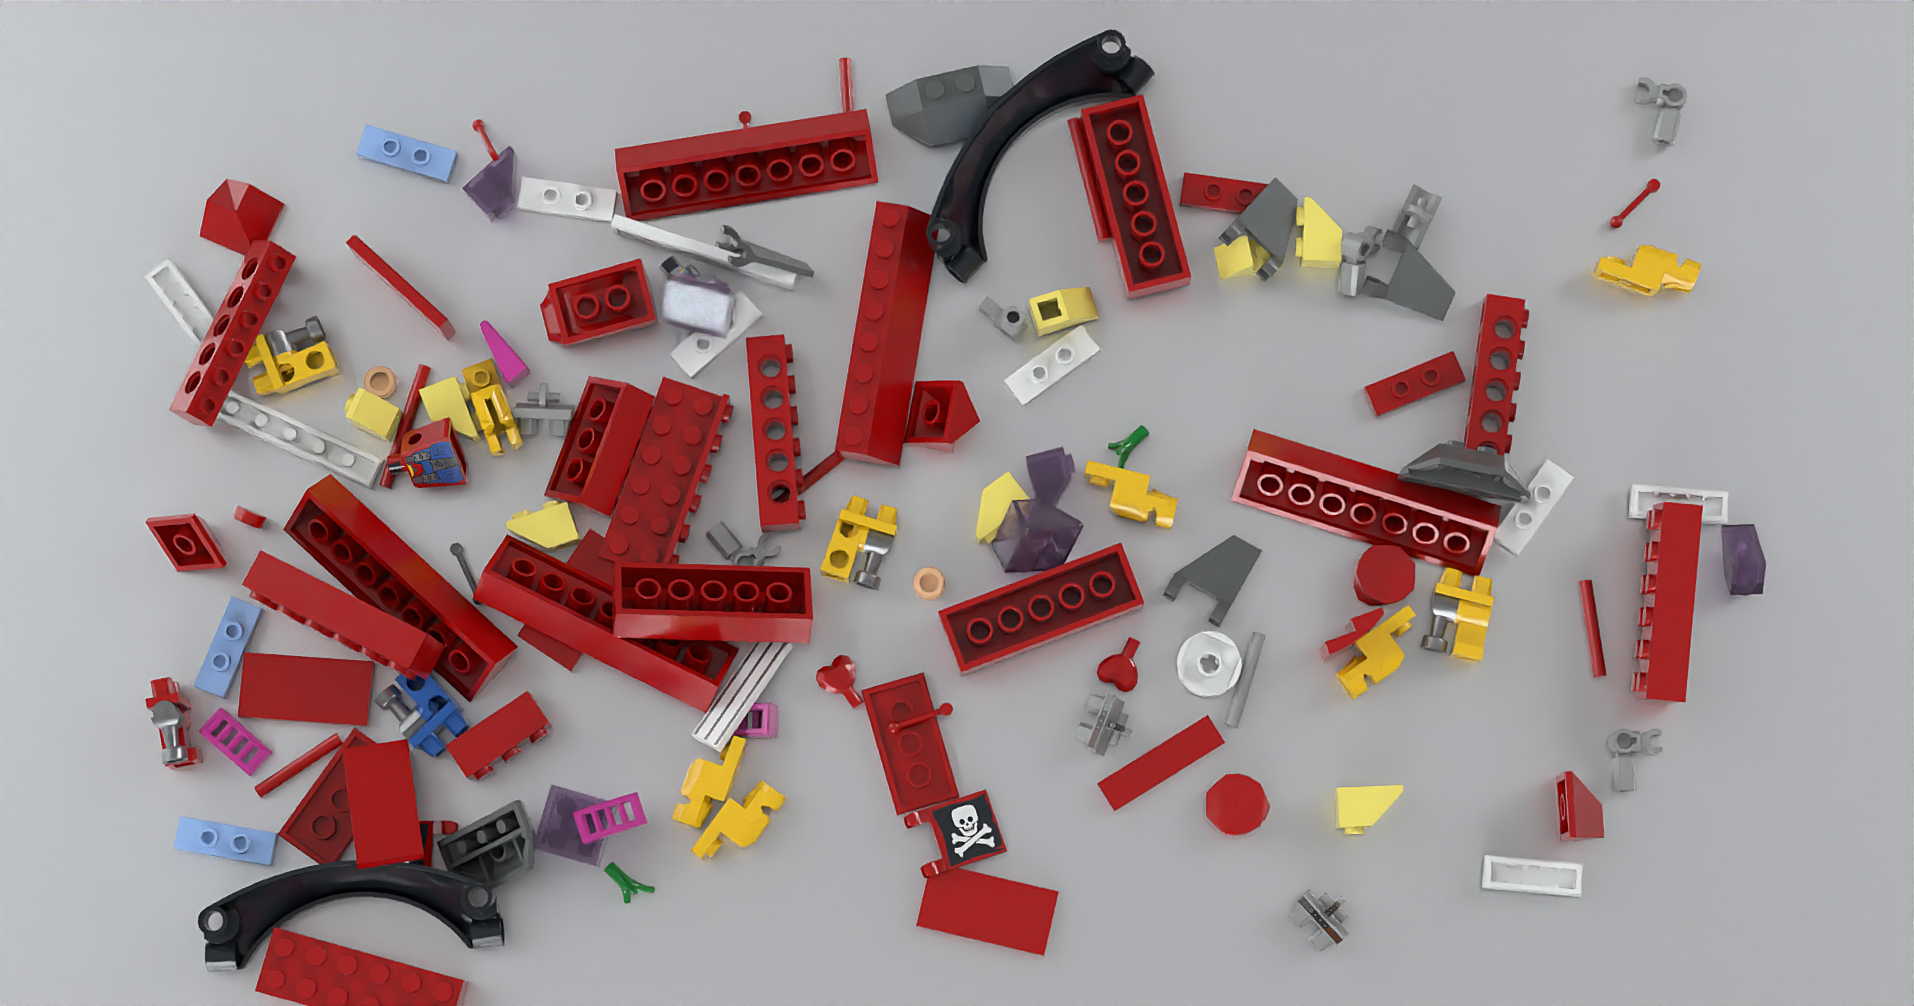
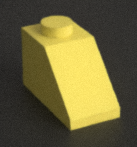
M1403 785L1336 788L1334 790L1336 829H1345V835L1365 834L1364 828L1373 826L1403 793Z

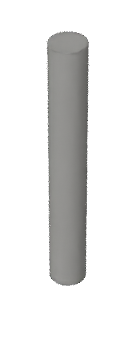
M1253 632L1225 723L1227 726L1238 728L1266 635Z

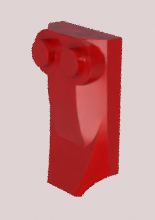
M640 258L548 284L547 295L540 304L548 340L558 342L564 346L633 328H646L652 323L658 322L649 279L643 261Z

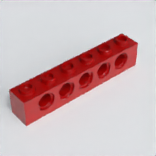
M253 240L169 408L171 412L194 425L213 426L297 256L272 241Z
M1487 294L1483 299L1464 434V448L1477 450L1479 446L1496 449L1498 455L1504 456L1505 453H1510L1512 435L1507 434L1509 422H1514L1517 408L1516 403H1511L1513 390L1518 391L1521 379V372L1516 371L1517 359H1523L1525 341L1520 340L1521 329L1527 328L1529 320V310L1524 309L1525 299ZM1500 324L1506 325L1511 331V337H1499L1496 334L1495 326ZM1491 357H1503L1507 367L1502 370L1496 369L1491 363ZM1497 387L1500 389L1502 400H1491L1487 395V388ZM1483 419H1494L1498 424V431H1486L1482 425Z
M784 334L746 337L760 528L762 533L800 530V520H806L805 501H798L797 488H803L802 469H796L795 457H801L800 438H793V426L798 425L797 406H791L790 394H796L795 376L788 375V363H793L792 344H786ZM773 364L780 368L779 373L774 377H767L763 374L764 368L768 365ZM770 396H779L783 399L781 405L777 408H769L765 405V402ZM773 427H781L785 430L784 436L777 440L771 439L767 435ZM776 458H783L788 464L784 470L774 471L770 468L771 462ZM777 490H787L790 493L789 499L783 503L774 501L772 497Z

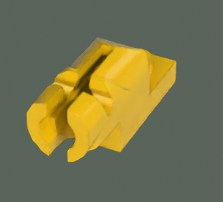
M1639 245L1630 266H1626L1624 260L1614 256L1601 257L1596 263L1592 275L1653 297L1659 290L1661 283L1664 284V288L1690 293L1695 285L1702 264L1686 258L1682 265L1678 267L1676 261L1678 255L1676 253H1671L1652 245Z
M490 358L461 369L492 455L505 454L500 441V436L503 434H507L514 450L521 447L523 443L514 420L515 418H513V412L493 360Z
M1087 461L1084 478L1090 479L1089 484L1102 488H1108V484L1115 485L1109 507L1111 512L1118 517L1146 523L1148 516L1154 513L1156 526L1171 529L1178 498L1171 497L1156 489H1153L1152 492L1147 491L1150 475Z
M1409 605L1356 642L1353 647L1359 654V657L1357 658L1355 655L1341 671L1336 673L1338 681L1353 700L1367 690L1368 687L1364 682V678L1369 679L1372 684H1377L1401 665L1405 655L1391 634L1394 633L1396 637H1399L1413 627L1410 621L1416 614Z
M733 735L732 741L727 742L720 754V760L724 761L723 766L697 758L690 765L680 793L685 798H689L691 803L684 805L677 803L671 817L672 820L701 829L714 805L711 804L712 799L722 803L727 802L748 743L746 739Z
M761 780L742 799L744 802L742 806L729 798L690 851L702 860L707 855L712 858L723 844L719 839L722 834L743 849L753 845L771 822L769 817L764 814L763 809L770 808L778 812L786 798Z

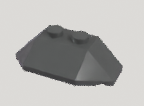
M976 65L915 79L885 94L892 126L929 146L968 138L990 108L1013 87L1009 67Z
M1446 440L1445 444L1439 443L1403 467L1398 473L1397 480L1523 505L1528 503L1531 493L1506 457L1498 455L1496 449L1479 446L1477 450L1464 448L1465 444L1459 441Z
M520 799L437 842L448 872L482 882L493 889L528 872L534 867L536 833L525 804Z

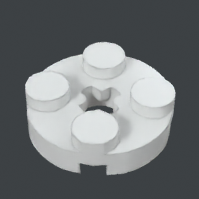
M1207 631L1192 636L1184 642L1179 650L1176 661L1178 678L1189 691L1203 697L1221 696L1235 685L1241 673L1242 661L1236 645L1229 637L1219 632ZM1210 655L1215 657L1214 663L1218 665V669H1211L1209 673L1203 671L1204 666L1200 664L1201 658L1207 660Z

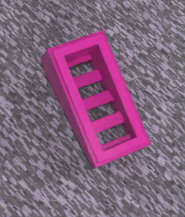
M484 320L480 323L481 331L505 381L513 388L530 373V369L492 325Z
M754 703L748 711L752 712V729H748L747 713L738 729L733 733L734 736L740 738H777L778 706L772 703ZM762 712H763V728H761Z
M219 708L199 730V733L249 776H252L272 753L268 747L223 708ZM226 720L228 724L217 737L212 734ZM236 729L238 731L237 735L226 746L223 741ZM244 738L249 740L237 755L233 752ZM256 746L259 751L246 764L243 759Z
M637 792L573 812L584 845L648 823ZM630 802L635 816V820L629 821L624 804ZM616 806L623 823L620 825H616L611 808ZM599 812H605L610 828L603 829ZM590 815L597 831L595 833L590 832L586 817Z

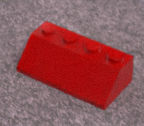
M589 376L544 496L554 500H561L563 503L567 502L571 506L591 513L610 517L613 508L617 504L620 489L628 474L629 465L640 442V436L649 417L655 396L627 382Z

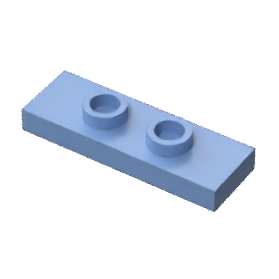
M366 124L356 155L367 160L449 183L458 153L451 149Z
M231 596L194 683V687L226 699L243 659L244 652H246L263 612L261 607Z
M180 816L174 849L272 866L278 835L273 832Z

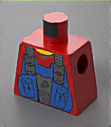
M450 417L405 433L402 436L401 453L387 456L388 469L391 475L408 471L413 485L417 488L467 484L468 462Z

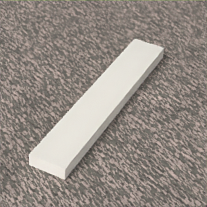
M617 214L613 216L611 226L616 234L791 291L795 290L798 282L797 273L757 262L743 267H735L727 259L729 255L740 257L741 255Z
M230 390L216 418L371 490L385 463V460L234 390Z

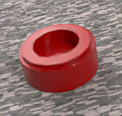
M239 505L236 506L232 515L234 519L257 529L263 528L267 519L265 516Z

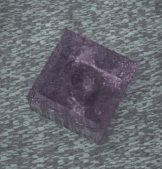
M551 784L535 837V850L599 868L608 837L584 845L573 812L608 800ZM617 806L611 808L614 817L617 811ZM599 812L603 829L610 828L605 812ZM592 816L586 817L590 832H597Z

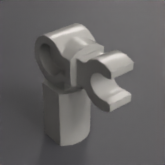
M1639 78L1638 86L1646 87L1649 92L1645 95L1635 93L1634 101L1639 104H1647L1653 101L1656 102V105L1664 107L1659 111L1653 142L1668 147L1673 146L1681 118L1679 110L1683 108L1687 98L1686 89L1677 83L1670 85L1661 83L1658 86L1649 78Z
M1367 226L1363 232L1357 234L1349 232L1345 235L1341 244V253L1346 256V259L1342 260L1339 292L1351 296L1362 293L1366 262L1363 260L1370 252H1377L1380 249V245L1375 244V239L1377 235L1382 233V229Z
M987 296L979 305V311L995 322L994 326L1015 342L1028 327V324L1025 322V313L1015 305L1003 310Z
M723 521L706 533V537L726 560L731 559L733 565L762 566L765 558L771 559L776 557L782 548L780 545L776 546L773 550H767L764 547L765 541L771 537V534L767 532L760 536L755 548L749 547L743 552L741 550L743 545Z
M1620 729L1610 735L1608 747L1615 754V758H1612L1614 792L1636 791L1634 757H1631V753H1639L1641 749L1648 754L1662 752L1663 747H1653L1649 741L1651 736L1661 735L1662 730L1651 729L1640 734L1639 731Z

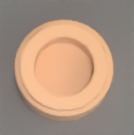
M376 366L365 375L364 386L366 391L381 399L391 397L397 389V378L387 367Z
M934 567L920 569L913 579L914 591L924 600L937 599L945 590L944 575Z

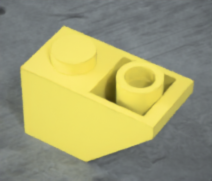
M1304 197L1302 207L1296 208V226H1301V238H1296L1295 257H1300V267L1339 268L1342 261V229L1311 197Z
M1090 287L1059 289L1029 299L1028 307L1038 337L1099 318Z
M453 376L419 390L432 423L450 417L457 435L473 442L482 440L479 431L483 429L477 413H471L467 402L471 401V397L465 382L460 384L458 379Z
M360 387L356 394L352 393L349 396L344 411L347 412L345 417L355 428L390 443L403 414L398 407Z
M1009 471L982 490L976 529V541L979 545L985 540L988 544L992 543L1004 533L1002 530L1004 526L1011 521L1016 525L1030 514L1028 509L1031 507L1032 502Z
M561 500L545 503L542 505L543 510L530 513V510L520 511L511 516L512 520L505 522L510 533L550 553L581 542L571 507L567 502L561 503Z

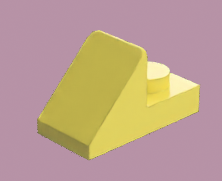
M1247 235L1235 239L1229 246L1222 244L1213 248L1220 280L1256 273L1271 257L1254 239L1248 240Z

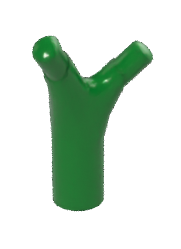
M1140 425L1124 440L1108 444V449H1117L1116 454L1120 455L1118 468L1124 469L1125 462L1133 449L1149 435L1148 430L1143 425Z
M611 862L604 870L621 888L624 903L626 904L630 903V892L636 895L638 891L654 893L655 891L653 886L643 885L630 878L614 862Z

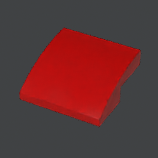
M1382 607L1351 618L1345 626L1348 634L1324 642L1319 649L1323 661L1342 654L1368 634L1383 616L1384 611Z

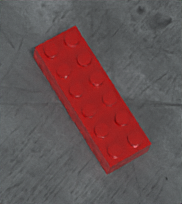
M1143 94L1081 109L1080 121L1127 300L1189 285L1191 273Z
M1661 502L1654 504L1652 510L1647 511L1646 529L1650 530V542H1645L1643 549V562H1648L1647 575H1642L1640 581V594H1644L1645 597L1644 607H1639L1637 614V626L1642 627L1641 640H1636L1634 648V658L1639 659L1638 672H1633L1631 691L1636 692L1635 699L1674 703L1686 702L1703 505Z
M1118 543L938 611V617L960 675L964 676L1143 608L1144 600L1122 543Z
M262 550L258 553L242 583L243 586L251 590L249 597L259 601L264 606L276 612L279 611L288 618L302 625L305 624L330 639L333 638L351 650L360 652L385 667L388 666L413 681L416 676L427 680L445 647L444 644L429 634Z
M615 562L612 580L613 638L809 643L813 624L810 568Z
M274 927L255 991L306 1006H462L469 981Z

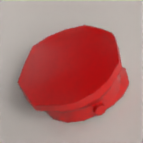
M1372 545L1358 560L1353 586L1358 600L1370 606L1393 604L1404 600L1414 590L1415 562L1400 546Z
M1240 773L1224 775L1206 792V817L1225 835L1241 836L1252 832L1261 826L1270 809V804L1261 783L1250 776Z

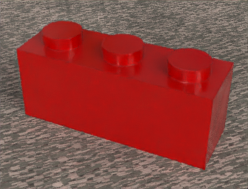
M526 691L445 746L466 778L469 780L476 778L477 781H480L493 773L494 769L492 766L501 760L507 763L521 754L519 748L529 741L532 744H536L548 736L547 729L552 727L532 694Z

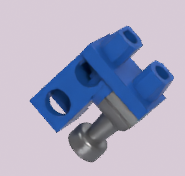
M432 673L428 676L427 680L416 676L414 681L400 674L394 680L417 705L410 710L400 701L402 693L394 684L383 690L375 699V703L382 710L390 709L400 722V732L414 748L423 750L436 759L447 749L446 744L438 736L445 728L455 737H459L470 727L462 714L464 709Z

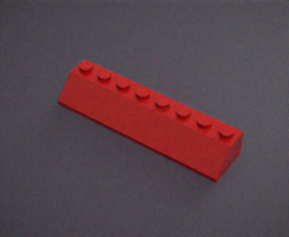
M867 109L615 149L616 170L626 218L635 221L878 183ZM850 137L855 139L857 151H854L853 142ZM747 167L754 168L755 170L752 173H748Z
M876 201L835 445L836 457L900 467L935 252L927 243L926 236L931 215L907 205ZM939 229L934 231V233L932 234V237L936 241Z
M1253 429L1231 498L1232 501L1372 545L1400 546L1410 557L1459 570L1471 576H1479L1498 528L1502 507L1452 490L1397 480V473Z
M329 474L305 491L283 530L356 598L408 623L444 644L445 647L433 669L467 701L472 702L506 666L518 646L334 476Z
M508 534L482 571L473 595V599L704 713H707L739 651V648L725 641L613 638L611 585Z

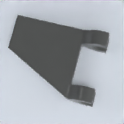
M1275 177L1218 237L1226 246H1229L1243 231H1246L1262 246L1271 257L1255 274L1264 282L1284 262L1298 198Z
M721 226L720 231L723 234L730 235V240L727 243L716 241L715 247L730 252L737 249L743 250L740 257L728 256L727 260L733 266L743 267L757 262L813 278L814 271L807 263L745 241L739 237L738 233L731 226Z
M1387 229L1382 240L1383 247L1392 251L1402 252V255L1388 285L1377 278L1367 275L1363 284V293L1375 298L1386 299L1443 321L1455 295V290L1407 238Z
M1233 535L1176 572L1166 587L1163 596L1174 602L1184 583H1190L1218 599V603L1208 622L1220 627L1262 550Z

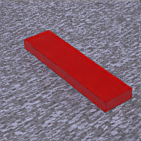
M1207 715L1098 782L1097 785L1115 812L1225 744V741Z

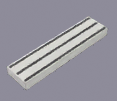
M755 642L692 733L694 738L721 752L792 649V644L787 642Z

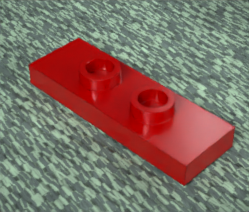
M1184 172L1179 206L1241 214L1268 184Z
M1451 351L1365 386L1364 391L1376 418L1461 384L1466 381V378L1454 351Z

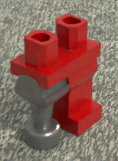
M170 677L150 681L153 697L147 698L145 701L147 709L153 712V717H151L153 724L159 728L162 745V764H165L167 768L172 770L203 763L201 750L197 747H191L188 731L191 726V717L186 712V710H191L190 700L181 695L179 683L177 681L173 682Z

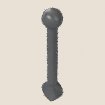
M453 543L450 546V552L457 557L474 595L477 586L462 555L464 549L461 544ZM472 598L473 602H474L476 605H481V604H483V603H481V602H479V601H477V600H475V599Z

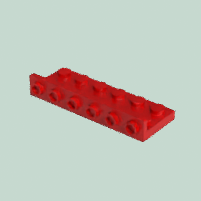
M666 377L662 378L598 555L600 559L612 563H679L680 555H677L676 552L679 543L685 544L689 536L691 525H688L687 521L690 513L696 514L702 495L697 493L701 482L707 484L713 467L708 464L711 454H718L723 440V436L719 435L722 423L728 424L733 413L734 406L729 405L730 395L723 394V396Z

